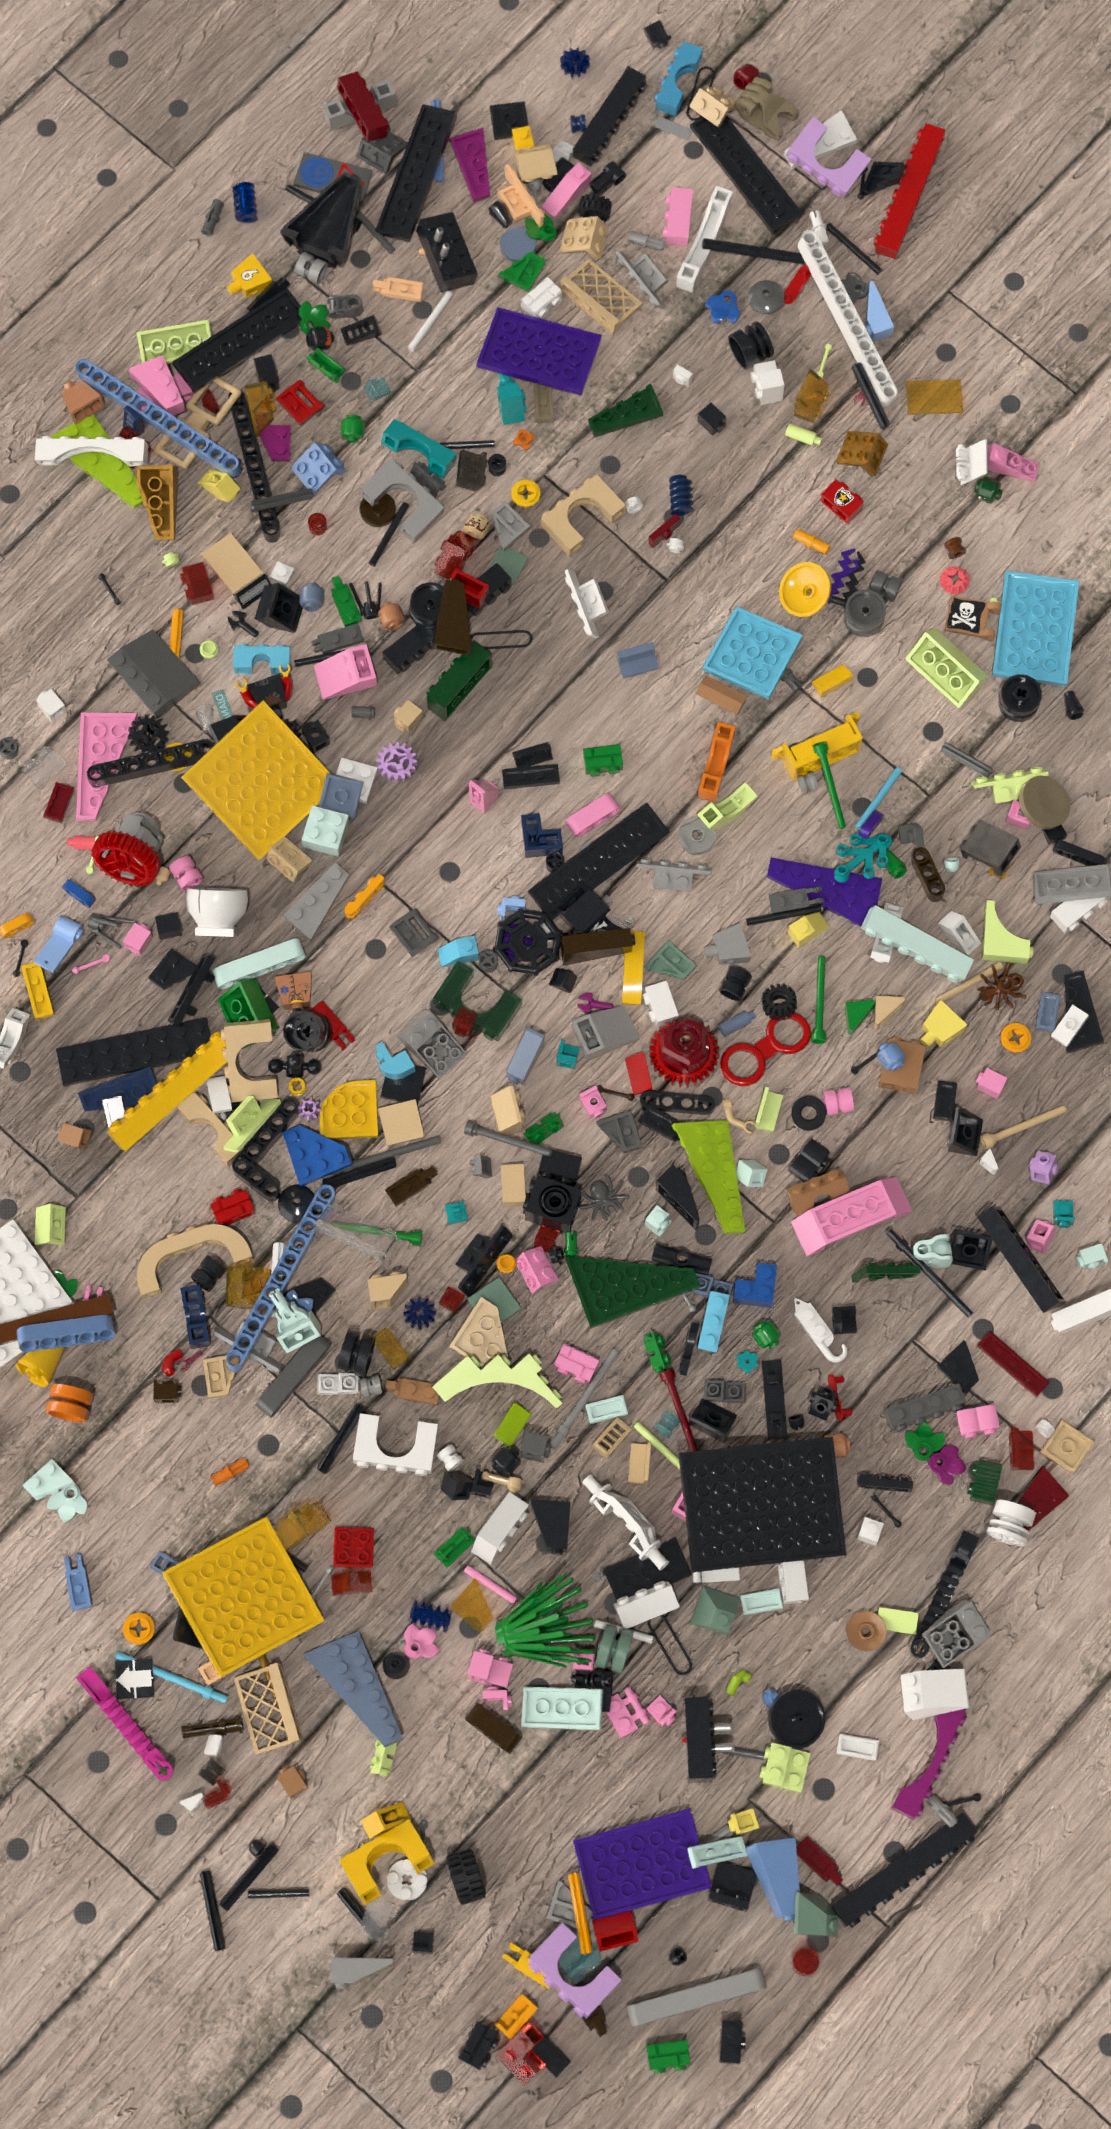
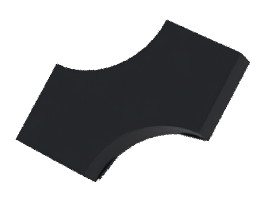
M693 1322L691 1324L680 1367V1375L687 1376L700 1323Z

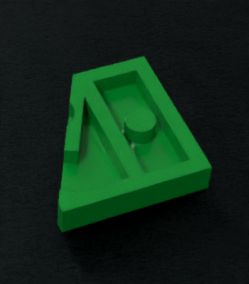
M529 252L521 260L512 263L506 270L500 271L498 277L529 293L546 264V259Z

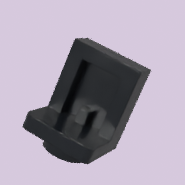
M660 20L643 28L652 48L658 46L660 49L669 44L667 40L672 38L671 35H667Z

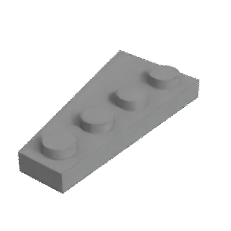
M335 862L283 917L308 940L312 941L316 931L323 923V919L330 911L333 902L346 884L349 874Z

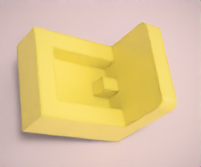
M754 1809L731 1814V1820H728L730 1831H735L736 1836L759 1829Z

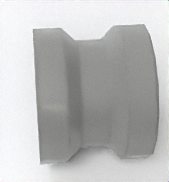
M808 772L805 776L798 775V783L803 794L807 793L808 790L818 789L813 772Z

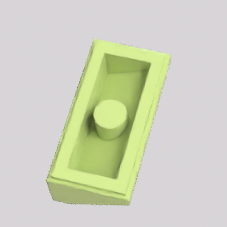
M879 1607L878 1616L884 1621L886 1631L916 1634L919 1613Z

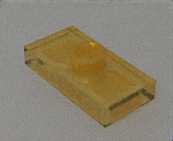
M387 1327L374 1335L376 1336L375 1346L393 1370L409 1360L408 1355Z

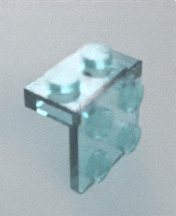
M574 1928L571 1931L577 1936V1939L558 1960V1970L570 1985L573 1982L577 1985L585 1978L584 1973L589 1969L594 1971L601 1965L600 1960L602 1959V1956L593 1947L592 1953H581L577 1928Z

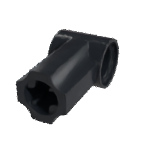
M564 157L560 158L555 164L557 175L542 181V185L550 193L555 190L564 176L575 166Z
M611 161L605 166L603 172L589 183V186L595 194L600 196L611 186L620 184L625 179L626 173L614 161Z

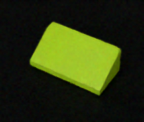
M514 1402L495 1432L494 1438L512 1447L531 1414Z

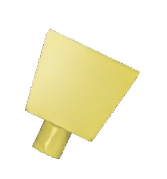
M940 1000L922 1026V1030L926 1034L920 1041L927 1048L934 1041L942 1047L966 1030L967 1024Z

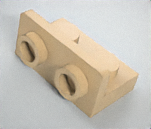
M286 837L271 846L266 857L271 865L275 866L292 882L297 879L299 873L312 863V860Z

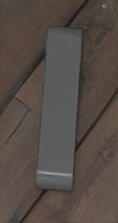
M322 1336L304 1344L259 1398L255 1406L272 1418L324 1357L332 1344Z

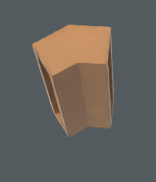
M705 676L696 692L698 696L739 715L747 699L746 695L708 676Z

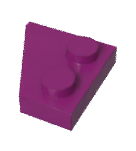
M255 425L256 432L260 436L271 461L290 462L291 425Z

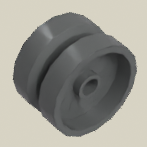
M862 589L854 592L848 598L845 606L844 623L847 629L859 637H869L880 631L886 615L884 599L872 590Z

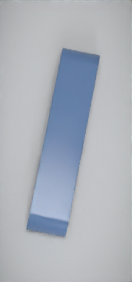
M98 1315L26 1325L18 1328L16 1334L19 1349L23 1352L108 1341L113 1339L115 1331L112 1318L109 1315Z

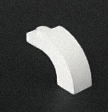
M12 1008L6 1016L0 1035V1068L2 1069L5 1068L7 1063L11 1064L24 1038L30 1014Z

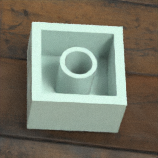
M312 806L302 837L303 848L339 857L349 826V816Z

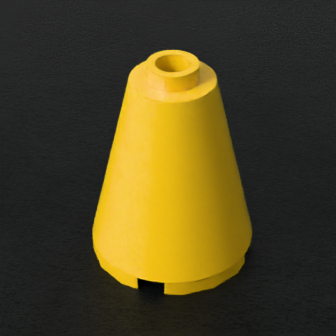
M65 1347L27 1352L18 1360L16 1368L20 1374L24 1375L26 1373L30 1377L28 1379L30 1382L40 1387H46L51 1383Z

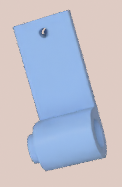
M61 915L54 926L52 936L37 955L34 963L54 973L76 940L82 938L84 930H82L83 925Z

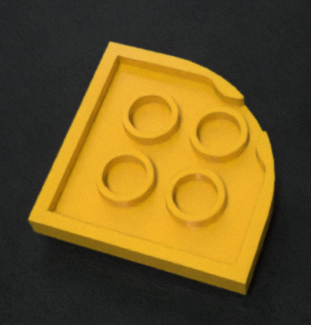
M376 1080L351 1081L336 1087L322 1104L320 1135L331 1140L378 1138Z

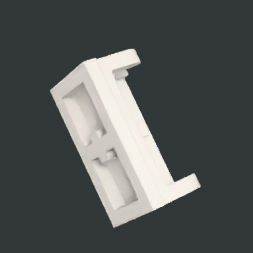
M804 1560L779 1564L778 1573L782 1604H796L808 1601Z

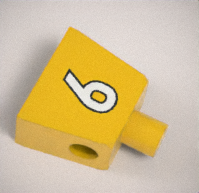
M251 254L232 270L231 274L234 282L229 284L227 289L232 296L241 291L245 298H250L261 293L272 283V279L254 254Z

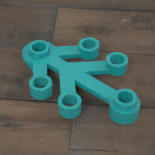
M883 833L867 840L858 834L851 835L850 844L852 846H871L869 848H848L845 844L838 845V856L845 857L848 855L857 857L845 866H838L834 871V878L841 883L848 881L850 871L863 861H865L863 876L867 879L873 878L875 875L873 854L879 851L877 866L879 868H886L888 866L886 851L892 845V838Z

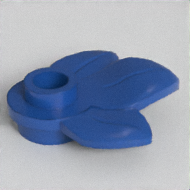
M727 290L720 295H713L706 301L705 307L712 309L711 319L714 324L721 322L725 318L732 324H735L738 320L739 308L736 305L737 297L732 291ZM729 296L731 298L730 302H725V297Z

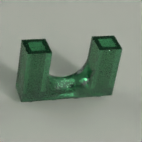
M457 961L433 997L435 1007L442 1012H449L451 1017L459 1022L461 1020L464 1021L473 1031L479 1030L484 1033L483 1036L488 1040L499 1042L521 1008L522 999L505 990L496 1006L489 1012L483 1014L470 1012L462 1004L461 997L474 977V970Z

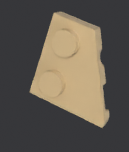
M227 1355L203 1359L209 1399L229 1395L236 1373L228 1370ZM233 1358L230 1361L234 1365L240 1362L238 1358Z

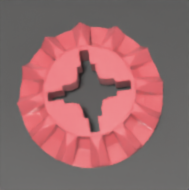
M951 566L945 569L940 577L942 588L950 594L963 593L970 583V576L960 566ZM957 574L960 581H957L953 586V579L951 578H954Z

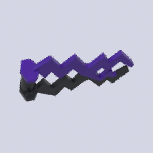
M855 548L841 552L844 560H840L838 563L843 571L831 574L835 583L831 584L828 604H837L845 609L848 598L858 591L855 586L859 582L854 574L863 571L862 564L866 562L858 551V560H853L856 567L850 568L848 566L852 564L848 555L856 551ZM849 577L851 581L845 582L850 591L842 594L846 599L833 596L840 593L837 589L845 587L841 578Z

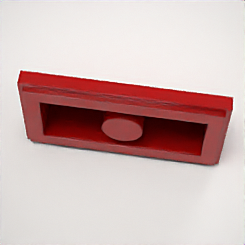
M644 1052L625 1058L633 1095L652 1091Z

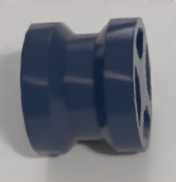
M585 114L577 117L570 115L571 133H576L577 131L584 132L586 130Z

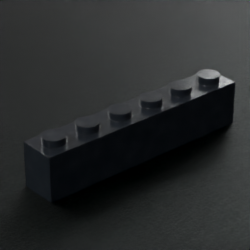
M629 66L626 68L573 147V158L592 167L594 162L597 163L599 161L602 150L609 146L610 138L613 134H617L622 120L625 121L627 119L629 110L637 104L640 93L643 94L648 85L646 83V75Z

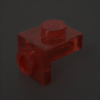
M460 1008L452 1023L454 1033L463 1038L465 1036L470 1038L477 1015L464 1008Z

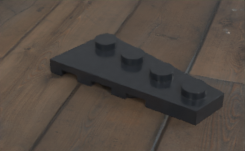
M1084 971L1065 975L1066 1013L1074 1005L1089 1015L1067 1047V1054L1104 1044Z

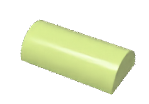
M209 320L136 332L142 363L163 355L166 364H172L175 359L211 337Z

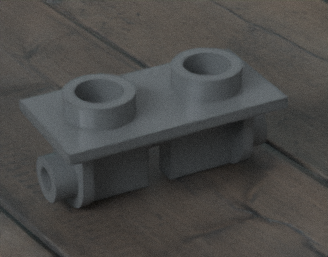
M414 462L410 473L416 478L418 483L425 486L430 491V494L436 498L439 490L443 491L446 488L445 481L437 475L431 477L430 475L433 473L428 471V466L424 462Z

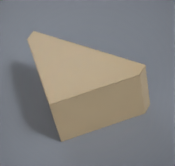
M876 996L874 1028L877 1030L904 1006L906 999L904 997Z

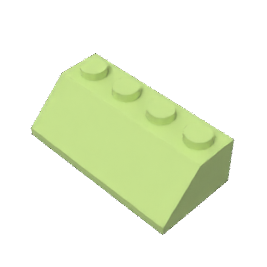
M936 628L926 631L905 658L958 708H961L978 692L989 678Z

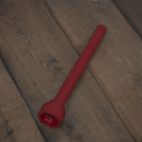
M671 1369L659 1374L661 1382H664L668 1387L690 1452L698 1451L674 1383L676 1382L675 1371Z

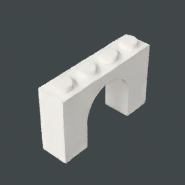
M360 1414L353 1455V1463L357 1464V1467L368 1468V1466H376V1469L388 1471V1468L396 1469L398 1473L413 1471L419 1476L432 1474L438 1424L418 1422L414 1447L408 1454L395 1458L385 1455L377 1445L380 1417Z

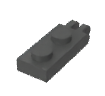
M357 623L317 636L318 639L313 640L311 643L312 646H317L313 648L315 653L322 652L326 654L363 643L364 640Z

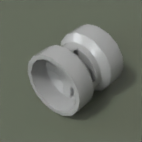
M373 1375L369 1379H359L363 1398L369 1397L370 1394L374 1393L376 1395L382 1394L379 1375Z

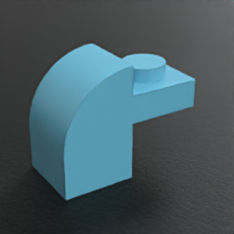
M383 1042L376 1045L377 1052H375V1056L381 1063L378 1066L382 1075L389 1079L397 1080L415 1072V1066L406 1051L391 1057Z

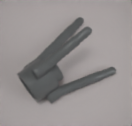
M92 913L87 924L92 929V933L99 935L119 949L122 946L100 930H104L106 925L119 927L118 923L111 921L137 924L136 920Z

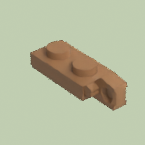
M398 1378L397 1382L388 1380L386 1382L385 1389L395 1392L394 1396L399 1397V1399L438 1405L439 1394L432 1388L434 1384L405 1378Z

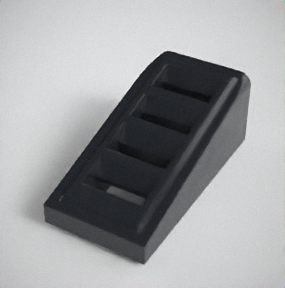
M374 315L341 328L346 346L382 335L378 320ZM362 327H366L367 332L364 333ZM355 329L359 330L360 335L357 336ZM349 331H351L353 335V338L351 339L348 334Z

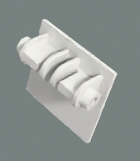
M987 439L967 448L963 444L957 446L956 478L961 482V485L988 473Z

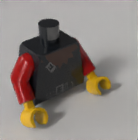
M287 663L288 669L286 671L281 669V664L279 665V670L283 674L282 677L279 673L248 685L247 681L241 678L244 682L241 687L235 681V686L241 689L240 694L245 704L253 710L264 700L276 715L282 719L283 714L281 710L287 707L286 702L290 700L293 690L291 675L288 674L290 665Z

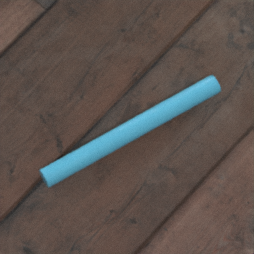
M899 767L895 768L855 825L858 830H861L864 823L876 810L902 773Z

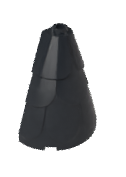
M344 172L324 188L320 195L308 203L302 211L283 226L280 234L289 246L294 245L298 249L297 253L300 255L303 252H307L313 255L315 260L319 258L327 262L328 267L335 268L336 265L341 266L348 253L355 214L358 212L362 187L361 178L355 174Z

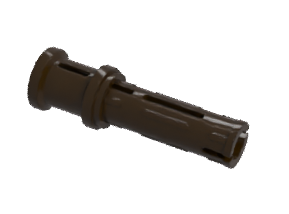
M239 1715L237 1718L232 1719L221 1718L217 1722L181 1726L182 1737L185 1739L219 1733L226 1736L227 1733L234 1732L242 1734V1716Z

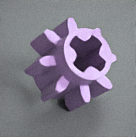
M312 1097L308 1101L302 1099V1106H298V1110L302 1111L299 1115L300 1119L305 1117L307 1123H309L310 1119L317 1121V1114L321 1112V1109L317 1108L320 1105L319 1101L314 1103ZM306 1108H313V1112L306 1111Z

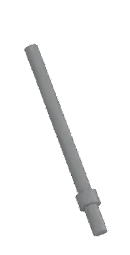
M611 1350L564 1424L560 1425L557 1429V1434L551 1442V1448L554 1450L557 1449L562 1439L566 1438L569 1434L570 1427L619 1354L617 1350Z

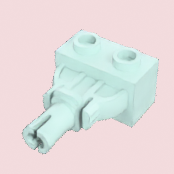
M275 1289V1292L269 1293V1297L278 1309L274 1312L277 1318V1339L286 1353L321 1336V1325L312 1311L306 1312L304 1309L297 1307L294 1301L291 1304L287 1302L280 1289Z

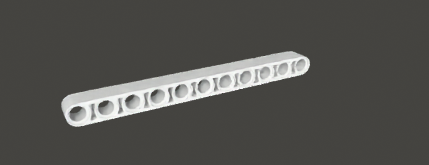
M806 230L798 242V249L857 363H862L881 405L888 407L897 396V388L818 235L812 230Z

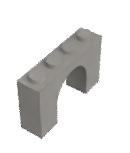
M390 458L360 488V495L370 505L374 506L391 490L403 489L410 492L416 499L417 509L401 525L400 532L414 543L444 513L445 507L440 499L430 495V491L425 486L419 485L411 473L407 474L398 461L394 462Z

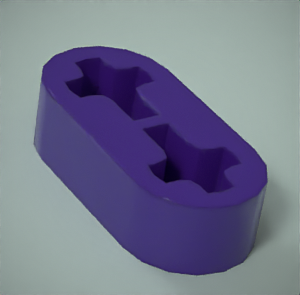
M875 810L864 823L858 835L867 840L880 824L884 814Z

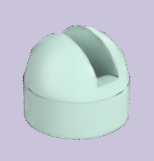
M953 857L944 859L945 869L948 872H956L959 869V859Z

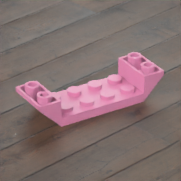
M897 1177L876 1181L812 1208L791 1221V1224L806 1257L823 1251L825 1246L893 1217L896 1220L913 1213Z

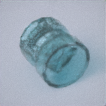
M664 1411L660 1422H656L653 1429L669 1439L672 1435V1430L677 1428L680 1421Z

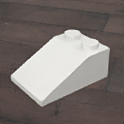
M965 1669L924 1670L901 1675L904 1711L912 1720L970 1708Z

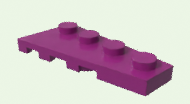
M484 128L449 138L473 203L489 198L490 187Z

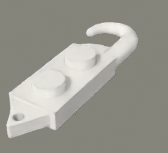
M795 1298L794 1316L815 1345L818 1346L829 1361L834 1363L843 1361L847 1356L845 1344H842L843 1352L840 1356L833 1355L828 1348L833 1342V1333L811 1303Z

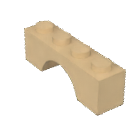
M193 1092L177 1106L178 1112L190 1125L204 1123L212 1126L217 1131L218 1140L214 1147L215 1153L229 1167L243 1148L239 1152L224 1150L223 1146L233 1136L228 1123L225 1122L223 1124L219 1120L220 1115L218 1113L213 1114L212 1109L210 1110L206 1105L208 1103L201 1094L198 1096Z

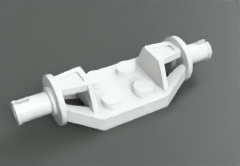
M592 1475L587 1476L582 1483L593 1494L589 1501L590 1504H595L603 1515H608L613 1511L619 1518H623L626 1522V1527L631 1532L636 1533L629 1544L640 1555L639 1559L643 1561L650 1558L659 1570L665 1568L669 1561L658 1551L662 1542L656 1540L655 1528L629 1498L610 1492L612 1489L610 1484L602 1487ZM601 1500L607 1502L608 1504L605 1506Z

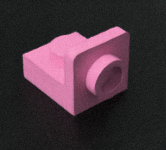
M661 1695L646 1708V1711L661 1727L665 1724L669 1726L676 1720L675 1715L677 1711Z

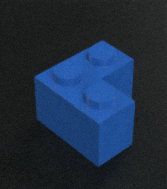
M757 1263L755 1281L736 1279L733 1304L772 1308L777 1265Z

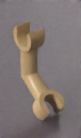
M730 1099L722 1100V1107L728 1123L743 1129L746 1134L751 1135L752 1132L748 1131L746 1126H755V1123L752 1121L744 1122L734 1118Z

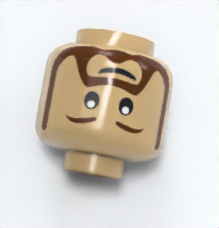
M482 513L471 514L463 526L465 536L472 541L482 540L490 529V522L487 516Z

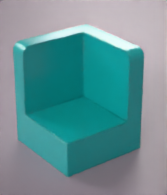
M561 1039L556 1066L575 1070L579 1047L565 1044V1040Z

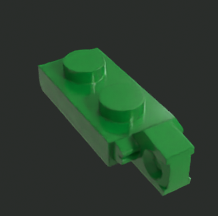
M339 575L333 577L332 583L334 588L331 589L332 598L344 627L362 622L350 588L347 584L342 585Z

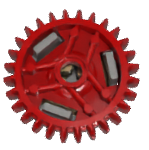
M135 812L126 815L122 822L119 821L115 830L102 833L96 839L91 850L93 862H95L96 866L100 867V871L105 872V875H109L111 879H116L117 883L120 881L124 885L129 884L131 887L133 885L136 887L150 885L155 880L161 864L157 852L163 842V836L158 832V823L152 817L143 813Z

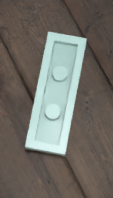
M742 1836L687 1849L693 1869L747 1856Z

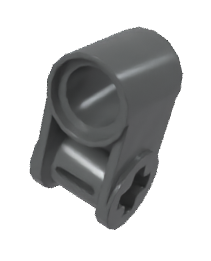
M332 295L327 299L330 306L328 316L332 319L358 317L363 312L361 298L358 295Z

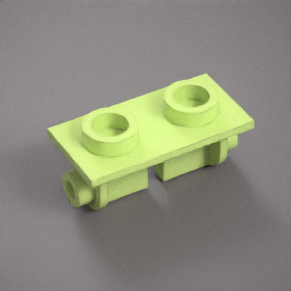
M376 1740V1751L370 1764L371 1774H379L384 1777L390 1774L393 1759L387 1758V1754L394 1756L397 1743L384 1748Z

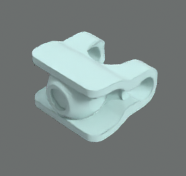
M949 1234L937 1235L930 1240L918 1241L913 1247L914 1256L918 1260H924L923 1262L927 1266L933 1268L950 1267L953 1258L951 1245L948 1243L950 1239Z

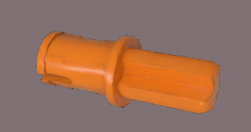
M242 1458L230 1466L225 1465L226 1468L211 1475V1478L217 1487L230 1478L234 1479V1476L248 1469L249 1464L245 1458Z

